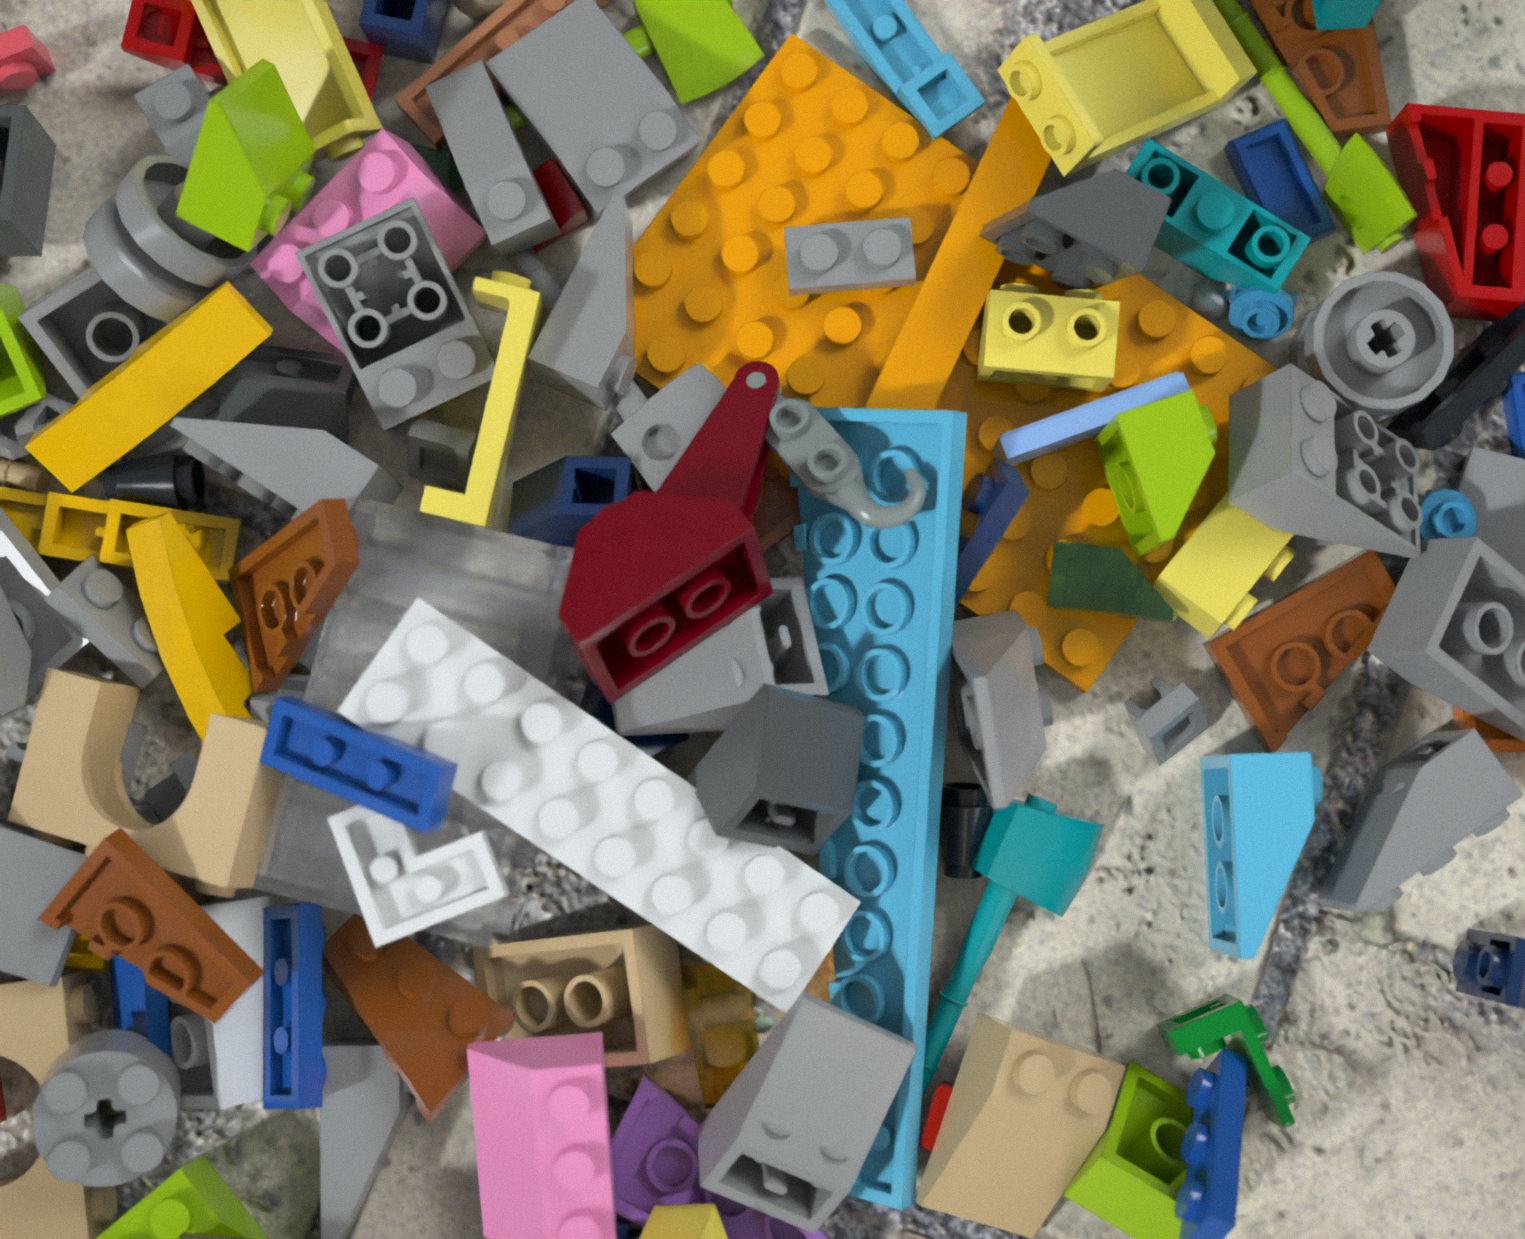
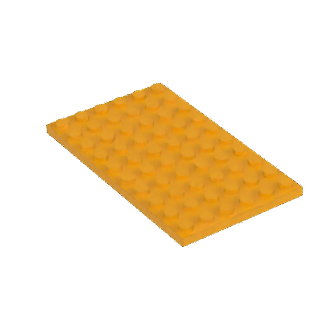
M791 33L633 246L634 358L637 360L634 376L658 392L685 370L701 363L728 388L736 372L743 365L753 361H763L771 364L777 370L784 398L801 399L809 402L814 407L864 408L979 162L941 136L934 141L917 119ZM911 217L916 270L914 286L789 296L784 227ZM1004 259L991 287L992 290H1000V286L1003 284L1025 283L1038 287L1039 294L1064 296V292L1067 291L1052 282V273L1032 263L1031 265H1020ZM1139 273L1094 289L1103 294L1102 300L1120 301L1114 379L1103 392L977 380L982 306L934 409L967 413L962 482L963 496L970 480L976 474L984 473L994 458L992 449L999 436L1008 431L1177 371L1179 374L1184 373L1190 390L1193 389L1198 405L1205 404L1209 408L1217 429V441L1212 443L1215 455L1175 537L1149 555L1138 559L1134 558L1093 441L1095 437L1013 466L1019 472L1030 494L958 605L974 617L1015 609L1028 625V628L1036 626L1039 632L1044 656L1043 666L1083 694L1089 691L1155 597L1150 590L1160 573L1228 491L1229 396L1278 370ZM770 449L767 463L778 469L779 474L790 481L789 470Z

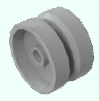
M149 154L133 166L118 184L117 193L105 200L86 222L83 241L88 258L103 281L125 302L150 317L172 322L226 281L230 283L234 281L256 258L258 244L248 253L176 217V210L190 163L170 155Z
M1368 271L1343 281L1299 322L1289 345V363H1292L1315 380L1326 384L1332 392L1358 410L1368 413L1377 423H1382L1395 418L1407 408L1425 399L1444 380L1454 356V328L1443 302L1424 283L1399 272Z

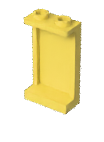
M191 0L228 84L262 58L275 64L316 150L308 172L309 175L314 176L316 174L312 165L327 157L330 163H334L356 155L364 147L362 139L382 129L326 0Z
M1145 0L1044 42L1037 33H1033L1020 41L997 70L1005 82L1010 95L1017 101L1040 138L1042 146L1050 154L1063 177L1224 105L1258 72L1212 0Z
M493 271L491 280L475 277L472 292L479 307L506 314L505 326L465 494L425 485L419 509L420 512L438 518L493 530L531 370L527 357L539 336L544 315L541 294L530 289L531 280L503 271Z

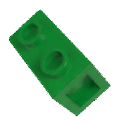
M1224 994L1156 1024L1166 1048L1179 1056L1188 1053L1190 1059L1203 1058L1220 1051L1227 1045L1224 1037L1231 1035L1238 1053L1248 1057L1247 1074L1268 1120L1282 1129L1295 1124L1294 1117L1288 1106L1296 1102L1294 1091L1282 1068L1279 1065L1271 1067L1261 1045V1043L1269 1040L1268 1033L1258 1011L1252 1004L1244 1006L1242 1000Z

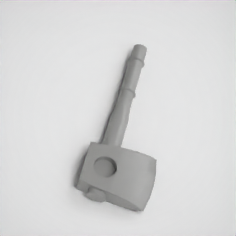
M530 248L507 258L519 276L531 280L530 289L540 292L543 308L550 315L562 291L549 275L548 267L539 262ZM701 363L685 370L649 400L632 380L626 392L622 395L616 393L611 402L624 420L611 435L625 456L631 458L632 465L652 492H657L727 390L720 380Z

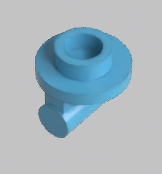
M1232 284L1228 298L1231 301L1229 309L1230 323L1236 332L1252 340H1270L1279 337L1289 329L1293 322L1294 307L1298 294L1282 288L1276 294H1271L1258 288L1241 287Z
M1450 489L1426 490L1425 496L1418 502L1422 512L1420 539L1473 537L1476 528V515L1469 500L1461 493Z

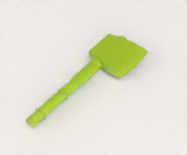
M634 0L635 14L640 24L622 34L641 59L654 53L680 105L704 97L727 85L765 56L748 29L732 9V0ZM511 103L504 107L514 131L525 125V122Z
M1212 0L1258 71L1256 75L1262 82L1261 87H1266L1293 130L1328 178L1322 197L1361 253L1365 255L1377 248L1381 254H1384L1397 246L1405 238L1401 230L1408 226L1418 215L1404 191L1377 153L1357 132L1342 148L1317 111L1287 73L1288 67L1282 66L1249 19L1250 13H1245L1237 0Z

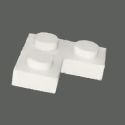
M358 805L327 817L375 948L509 895L485 831H480L421 855L411 827Z

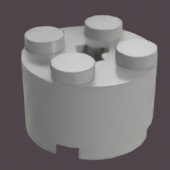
M111 1029L94 1032L81 1037L69 1046L48 1071L35 1101L32 1114L34 1141L52 1175L64 1182H74L90 1187H110L132 1181L156 1168L171 1144L178 1119L181 1101V1081L175 1063L166 1052L164 1054L158 1047L149 1042L148 1038L129 1030ZM111 1099L113 1109L118 1110L119 1113L105 1114L103 1108L97 1107L99 1100Z

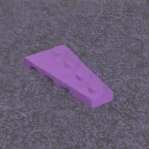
M646 1073L644 1074L611 1141L617 1214L645 1227L654 1205L715 1203L728 1239H833L821 1227L813 1234L700 1187L697 1128L702 1122Z

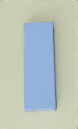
M1177 371L1003 433L994 444L992 452L994 457L1014 466L1097 436L1118 413L1188 391L1190 388L1184 373L1179 374Z

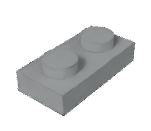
M911 217L784 227L789 296L915 285L916 270Z
M90 555L44 598L52 608L142 689L164 669L165 666L161 660L142 601L93 555Z

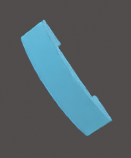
M823 0L850 42L882 85L905 112L921 123L934 141L984 106L986 101L950 51L945 55L940 52L904 0Z

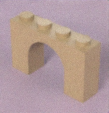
M47 668L8 821L34 828L32 835L56 844L72 846L73 841L85 844L87 846L84 854L88 857L106 836L122 828L173 880H179L180 874L196 879L194 885L196 891L218 897L232 898L235 895L236 888L264 887L292 776L259 762L269 723L249 717L211 713L195 776L188 795L181 806L169 818L154 826L137 813L128 799L123 783L122 763L119 761L128 725L133 720L141 687L90 673Z
M85 971L62 973L56 987L29 979L0 982V1056L8 1058L27 1069L41 1087L48 1071L57 1058L81 1037L92 1033L91 1023L96 1018L97 1000L93 987L90 984H86ZM41 1155L23 1175L0 1179V1239H95L112 1225L111 1222L116 1217L117 1193L115 1186L90 1187L74 1182L61 1181L52 1175Z

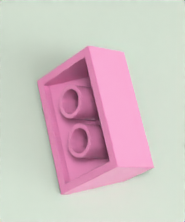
M382 128L249 265L292 313L344 353L295 252L413 197L451 272L488 238L483 224L409 142Z
M603 1032L468 1043L467 1057L483 1236L488 1239H617V1215Z

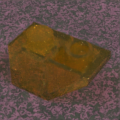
M710 962L682 966L688 1032L705 1109L714 1108L761 1047L753 991Z

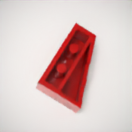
M1407 103L1392 121V124L1385 130L1399 185L1418 215L1410 223V228L1425 285L1443 302L1449 318L1497 322L1524 302L1525 114Z

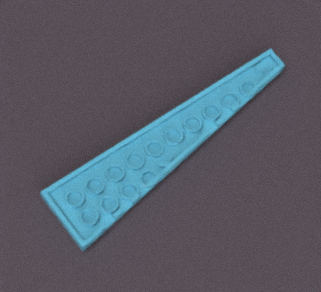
M815 407L856 453L867 493L875 502L883 506H893L906 499L909 493V483L905 477V472L910 468L918 471L924 481L926 492L922 508L912 520L899 527L877 529L865 526L853 518L847 510L824 499L814 497L806 491L789 471L790 487L798 488L800 525H794L795 550H802L804 589L829 695L825 700L858 708L865 717L853 811L819 849L820 874L861 901L833 944L836 980L829 982L830 1004L914 1042L916 1045V1052L858 1176L847 1195L902 1211L915 1204L967 413L949 410Z

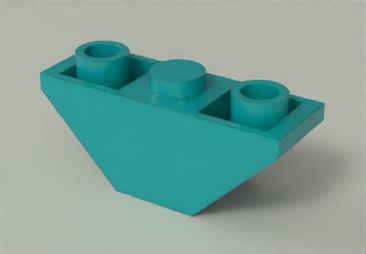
M1147 138L1125 174L1172 198L1153 246L1205 278L1241 287H1254L1267 293L1276 294L1312 239L1150 138Z

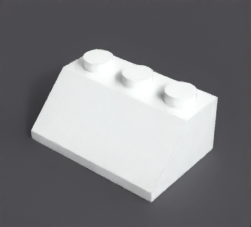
M269 896L200 906L263 969V908L270 907ZM263 975L236 1005L215 1024L168 996L172 1061L177 1067L181 1081L179 1109H226L263 1100Z

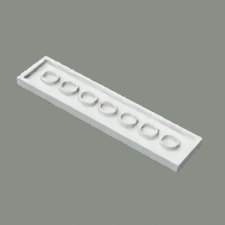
M419 597L414 601L337 710L366 731L391 736L459 764L452 787L453 790L784 1013H787L801 995L861 903V901L781 846L774 848L716 836L695 794V787Z

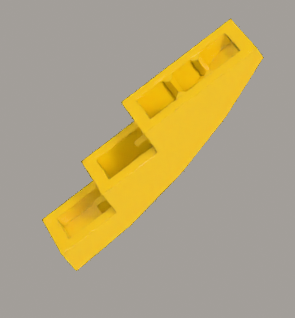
M226 281L140 344L128 360L85 390L76 404L37 431L24 448L73 493L125 455L218 381L271 335L273 328L231 283Z
M0 487L1 508L41 558L81 564L90 555H93L104 567L134 571L126 529L137 522L170 512L214 580L230 583L228 570L235 565L242 523L241 519L115 499L105 501L54 492L44 494Z
M170 512L133 524L126 529L139 594L161 660L190 722L201 740L204 741L211 713L252 718L242 704L243 701L255 692L252 677L224 636L225 633L242 620Z

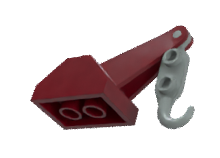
M763 361L747 363L736 372L734 379L657 492L635 491L619 503H612L603 507L590 522L579 528L557 616L588 676L607 702L611 704L774 593L755 527L752 525L770 449L808 493L847 510L853 518L865 526L877 529L899 527L912 520L921 510L926 492L924 481L918 471L910 468L905 472V477L909 483V493L906 499L893 506L878 504L867 493L856 453L819 411L807 401L784 398L778 372L771 364Z

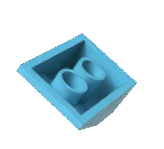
M1311 752L1248 753L1200 757L1209 947L1211 950L1238 959H1255L1315 821L1314 806H1319L1322 801V775L1318 766H1312Z

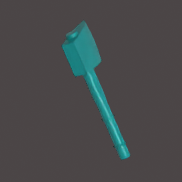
M1028 793L1025 801L1012 799L1008 807L995 810L970 866L990 880L964 935L955 964L944 989L939 991L940 998L926 1026L922 1099L935 1071H939L937 1067L963 1008L968 1006L967 999L978 975L992 953L1017 895L1063 917L1076 897L1090 869L1104 824L1056 810L1057 805Z

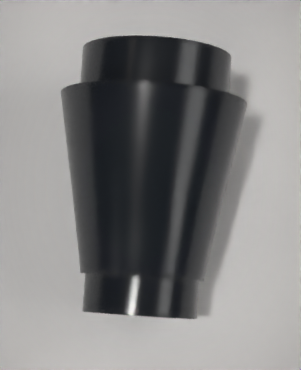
M181 448L120 462L119 464H111L104 470V490L108 501L115 499L187 511L190 505H200L205 498L206 480L203 462L190 454H186Z
M947 782L942 784L939 843L942 862L944 863V876L957 879H976L982 877L981 873L970 866L996 809H993L980 783Z

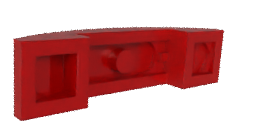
M132 0L121 43V48L124 52L173 71L188 63L201 80L222 86L229 85L190 0ZM342 37L372 103L384 55V47Z

